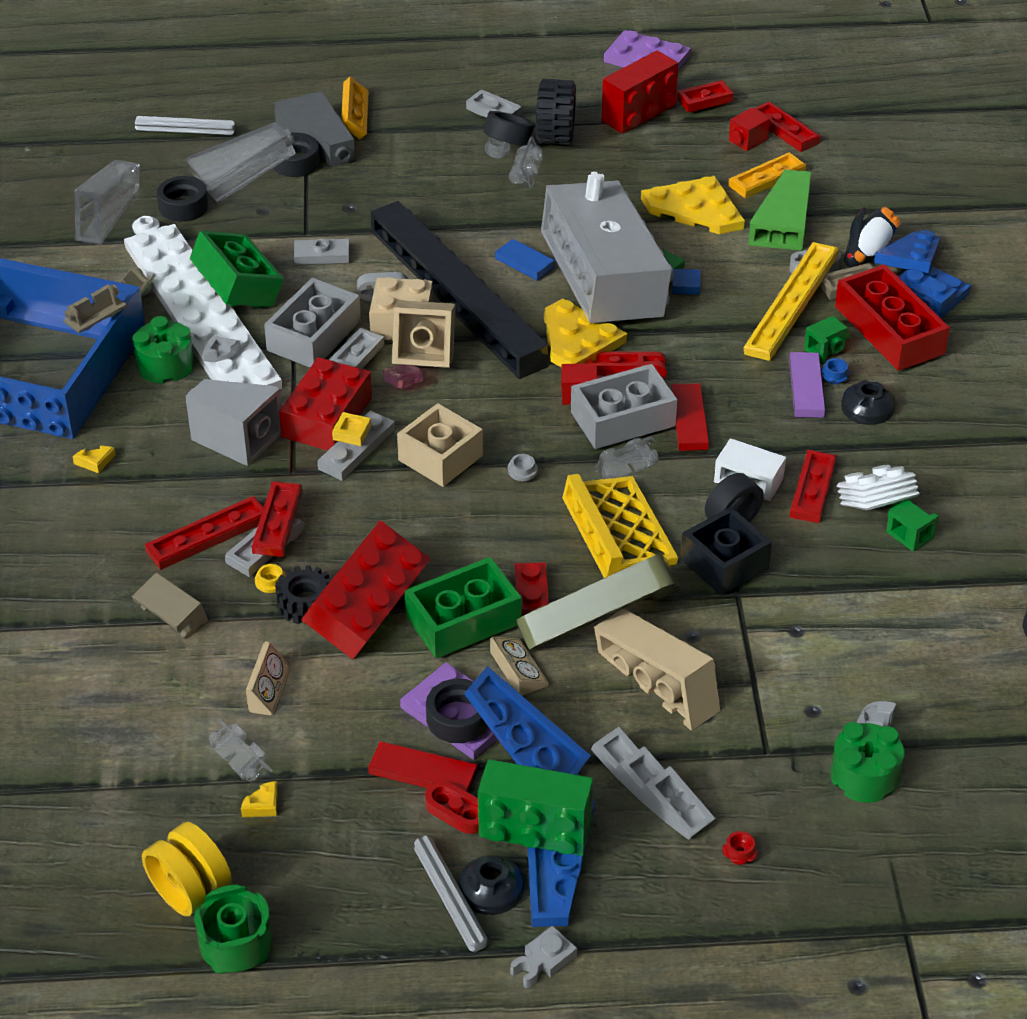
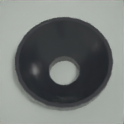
M863 380L846 389L841 400V409L854 422L864 425H876L884 423L892 417L895 401L892 393L881 383ZM862 391H871L878 394L866 395Z
M497 855L481 856L469 862L460 874L458 885L470 908L484 915H497L511 910L521 900L524 890L523 877L518 866L511 860ZM494 867L499 869L502 874L496 879L488 880L480 873L485 868Z

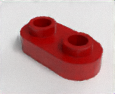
M447 781L435 782L426 789L425 807L430 814L460 832L466 834L479 832L478 798Z

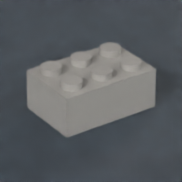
M311 278L264 324L267 351L307 367H311L317 357L325 359L361 322L359 295Z
M653 364L571 386V413L594 449L676 426L677 398Z

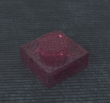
M400 364L383 369L384 381L395 386L397 389H408L412 387V384L423 381L422 370L413 365Z

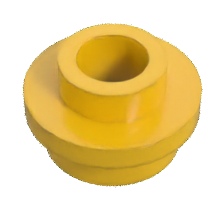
M276 564L263 565L255 576L257 589L264 593H275L276 582H279L278 578L280 575L285 576V572Z

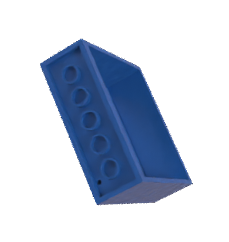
M0 258V319L97 339L63 390L0 377V423L74 439L133 351V335L145 325L140 287ZM106 284L110 286L115 284L119 290V295L116 297L127 304L126 308L118 311L114 316L104 319L95 324L91 329L81 333H77L63 322L66 318L64 311L68 310L67 307L84 297L89 298L91 304L94 303L91 293L99 290Z

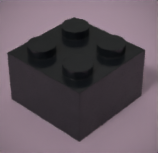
M730 506L682 533L680 560L722 596L769 569L772 541Z

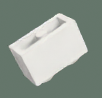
M730 438L716 459L714 482L719 483L734 473H744L763 489L764 500L770 501L784 479L786 457Z

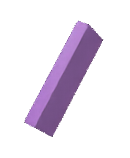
M790 352L789 365L795 417L824 418L825 405L819 353Z

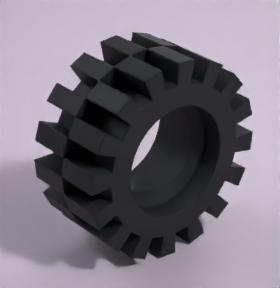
M306 565L305 570H301L300 566L295 567V572L288 569L285 571V576L280 575L278 578L279 582H276L275 585L277 608L280 615L284 614V619L287 621L293 617V623L299 624L313 602L332 580V578H329V574L326 571L322 573L319 567L312 571L311 566ZM302 592L315 593L313 596L306 598L295 596Z

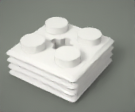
M882 465L872 468L873 474L863 475V472L848 474L845 476L846 481L840 482L837 485L840 488L838 493L841 494L839 499L842 500L840 504L845 507L871 510L919 495V492L916 491L918 486L915 485L917 480L914 479L916 474L905 472L903 466L891 468L890 465Z

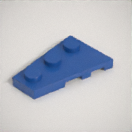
M927 230L914 231L877 251L874 263L909 270L916 269L929 273L939 248L941 236H936L935 233Z

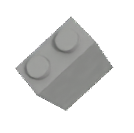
M204 379L186 395L191 440L241 464L249 466L281 436L279 418L281 396L280 388L276 386Z

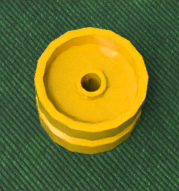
M191 822L181 823L169 832L167 841H156L145 849L141 856L143 867L156 891L170 907L183 916L194 914L197 907H201L205 902V897L211 891L231 885L232 883L230 869L216 844L202 829Z

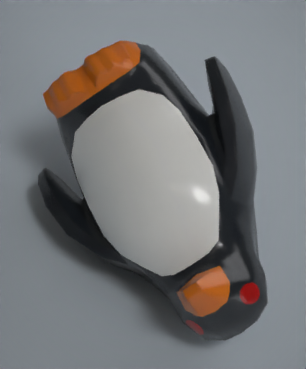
M864 207L858 212L851 224L850 237L843 258L849 268L874 260L875 253L887 247L896 229L901 224L900 219L894 215L893 211L887 207L878 208L864 220L866 208Z

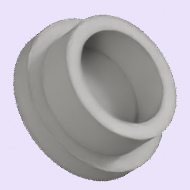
M527 454L515 455L508 464L509 476L517 481L531 480L538 472V466L534 458Z

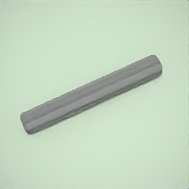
M137 116L135 128L137 131L232 136L235 133V122L233 120Z
M428 835L417 838L414 842V850L468 949L472 952H477L486 948L487 936L433 839Z

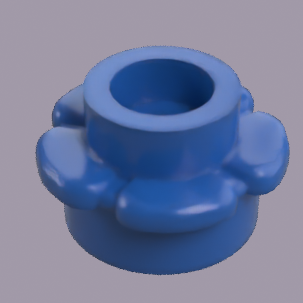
M838 358L827 360L825 366L821 369L823 378L830 384L845 382L850 375L847 363Z

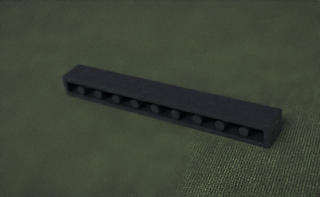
M399 201L371 211L372 233L418 279L432 281L433 294L442 303L456 304L455 316L518 379L548 367L550 349L546 340L540 338L528 323H525L518 317L516 312L509 308L498 294L490 290L485 282L471 271L468 265L462 263L455 253L441 242L439 237L434 236L427 229L426 225L413 215L410 209H406Z

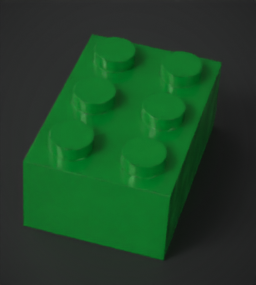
M200 230L189 259L221 297L222 301L229 306L273 307L284 278L247 234Z
M491 557L405 590L406 618L435 659L518 626L516 620L521 617L522 597Z
M488 759L478 789L479 837L496 842L503 841L519 844L528 848H541L557 851L562 854L583 856L592 825L593 778Z

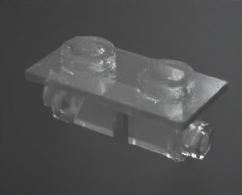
M530 137L528 145L518 148L514 160L515 165L512 166L509 173V179L512 183L518 184L527 181L530 188L533 186L535 177L538 174L539 165L543 159L540 146L536 145L533 137Z
M650 436L643 440L635 438L621 449L611 448L604 451L599 456L600 459L594 471L602 470V478L609 479L631 475L632 471L628 466L629 463L635 472L653 466L655 461L658 460L657 452L649 448L653 437Z
M220 717L217 719L223 727L209 735L210 747L226 762L236 753L228 764L242 780H248L249 782L256 780L259 776V770L263 766L270 773L273 771L264 762L268 755L255 742L248 746L244 742L248 735L235 722L228 726Z

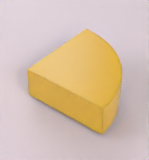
M102 445L100 449L89 451L83 449L72 457L75 465L100 473L116 456L114 447Z
M277 781L260 785V789L245 797L241 806L242 817L277 816Z

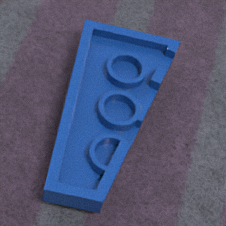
M488 666L464 693L518 765L577 775L591 756Z
M595 800L592 802V820L595 812ZM528 848L532 927L568 926L584 855L562 854L557 851L541 848Z

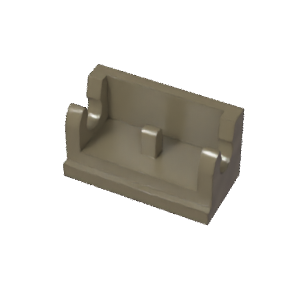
M157 572L132 595L134 602L141 604L140 608L145 611H151L171 625L177 632L185 628L180 633V636L185 639L191 636L202 624L205 625L208 622V618L199 601Z

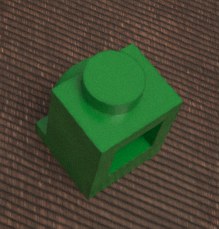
M836 317L826 318L806 327L804 350L808 353H819V362L822 365L826 362L827 357L845 350V343L851 337L850 330Z
M908 499L901 503H896L890 508L887 515L886 532L912 552L935 538L939 517L937 514L928 515L923 509Z

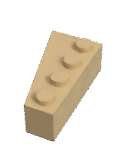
M626 609L616 612L594 627L598 652L627 677L633 674L640 688L648 695L655 692L664 700L662 706L671 714L677 711L686 718L683 720V724L691 731L720 712L714 659L708 654L695 649L685 641L679 640Z

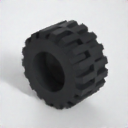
M541 80L536 106V138L538 143L570 145L572 142L576 113V85L574 80Z

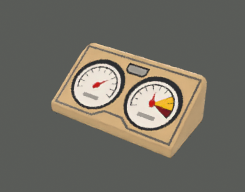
M506 637L490 638V653L512 687L523 696L549 686L545 676L520 639Z
M265 641L263 643L246 688L248 710L251 713L274 714L290 670L287 661L270 642Z

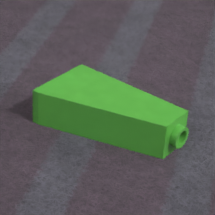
M786 169L783 171L751 219L748 245L802 251L811 172Z

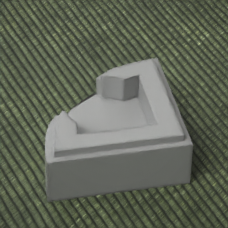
M213 335L202 353L203 361H222L234 356L241 349L240 341Z
M877 701L866 705L862 709L857 723H872L892 727L896 703Z

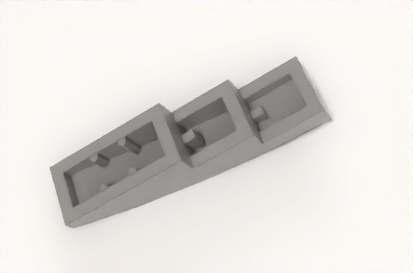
M620 727L614 729L592 746L591 750L633 795L688 840L716 819L671 766L664 769L645 746L638 749Z

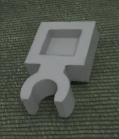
M551 926L525 946L526 956L518 957L512 961L510 974L515 976L520 971H528L529 973L523 977V986L530 988L536 984L538 974L542 971L547 976L552 977L577 957V948Z

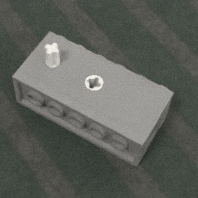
M591 172V175H588L587 183L547 185L541 233L589 323L664 317L666 305L669 304L670 300L668 289L669 283L673 280V268L666 261L663 251L657 246L654 236L648 231L645 221L639 216L636 206L630 201L627 191L623 189L619 180L604 181L603 174Z

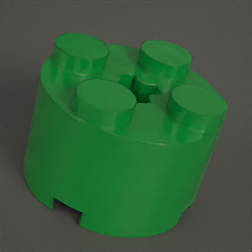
M157 316L152 318L150 323L138 329L133 335L136 366L140 376L145 380L153 383H164L163 379L173 378V382L185 378L192 371L194 358L191 332L187 326L175 321H169L166 317Z
M849 722L844 725L843 730L835 740L830 776L835 787L838 785L844 790L846 797L857 802L874 803L883 800L885 795L891 791L893 793L897 789L904 758V748L898 738L896 729L872 723Z
M227 885L211 891L205 897V902L201 907H197L194 916L199 950L203 959L211 966L214 972L219 974L240 972L263 964L269 957L272 945L269 908L264 897L258 892L254 894L246 891V887L241 885Z

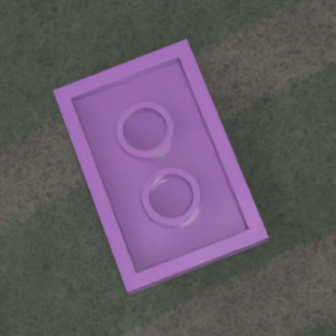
M624 30L604 53V62L626 67L658 50L677 61L679 71L690 57L691 48L682 46L679 43L660 40L657 37L638 34L635 31Z
M444 663L400 699V707L428 727L426 723V698L431 689L442 681L449 679H471L448 663ZM452 702L438 710L443 717L452 720H463L477 713L473 705L465 702ZM488 727L483 735L473 741L450 744L475 760L498 739Z

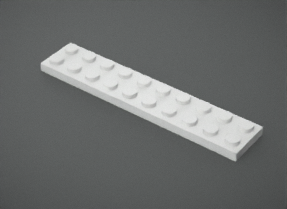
M175 224L162 226L159 229L139 233L124 239L126 250L136 265L142 269L143 274L147 278L153 274L156 275L149 285L171 319L190 329L193 352L211 380L269 385L282 389L281 378L233 308L222 301L221 297L189 259L192 249ZM213 335L240 341L241 349L234 356L222 361H203L202 353Z

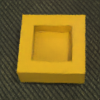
M343 412L332 431L333 440L361 446L371 429V418Z

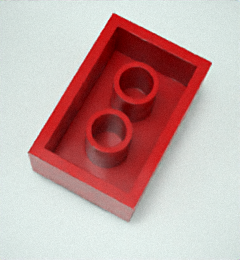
M656 50L603 78L601 121L624 134L675 106L677 99L678 62Z
M317 357L279 410L281 437L328 451L338 442L333 440L332 431L342 413L360 416L372 399L371 371Z

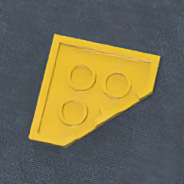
M715 176L641 190V200L652 215L660 217L663 213L675 217V222L692 227H695L696 224L709 227V232L719 235L744 230V219Z
M562 298L545 308L544 322L547 326L546 335L548 345H550V360L560 367L561 364H584L590 358L594 361L598 353L611 352L624 345L627 341L628 333L618 329L613 324L607 322L589 323L582 308L574 305L569 300Z

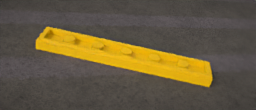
M815 242L811 244L743 347L744 355L771 361L839 255L837 247Z

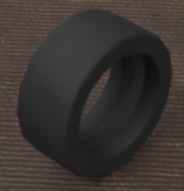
M489 111L483 132L487 136L502 142L515 145H529L535 124L518 115L501 111Z
M298 132L283 134L275 138L270 145L271 165L276 172L288 177L308 175L319 166V144L309 134ZM290 153H304V155L300 156H286V154Z
M175 176L162 182L157 189L159 212L169 220L178 222L191 221L202 216L208 209L206 185L196 177ZM181 196L194 197L185 201L172 200Z
M744 473L729 475L711 491L704 508L705 516L710 518L731 506L750 523L762 506L764 499L763 489Z
M453 678L442 681L429 692L426 698V723L430 732L438 739L449 743H466L477 739L485 733L488 725L478 712L470 718L463 720H452L443 717L438 712L444 705L452 702L471 704L464 693L474 681Z

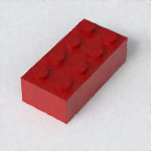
M885 264L838 280L835 307L897 371L946 353L950 327Z
M380 520L313 602L301 620L353 660L431 558Z

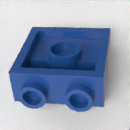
M931 266L929 273L916 269H907L899 276L940 318L970 294L971 285L934 266Z

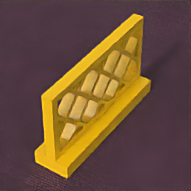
M579 474L567 476L562 498L604 578L655 556L656 554L649 552L651 547L664 552L665 555L663 556L667 558L670 565L677 564L678 556L633 476L583 481ZM628 487L631 494L628 496L615 489ZM596 491L603 494L604 496L600 499L598 497L591 495L589 492ZM610 497L624 504L618 507L607 502ZM628 506L640 510L642 514L639 516L626 509ZM602 509L615 516L613 519L601 515L599 511ZM621 517L634 523V526L632 528L619 523L618 520ZM641 526L652 531L653 536L651 537L637 530ZM615 530L626 535V537L622 540L611 535L610 531ZM631 538L646 544L644 549L629 543ZM624 550L637 556V558L625 560L621 552Z

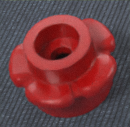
M743 831L730 834L722 848L724 856L730 858V861L737 865H744L748 861L752 862L758 853L757 849H755L756 843L754 838Z

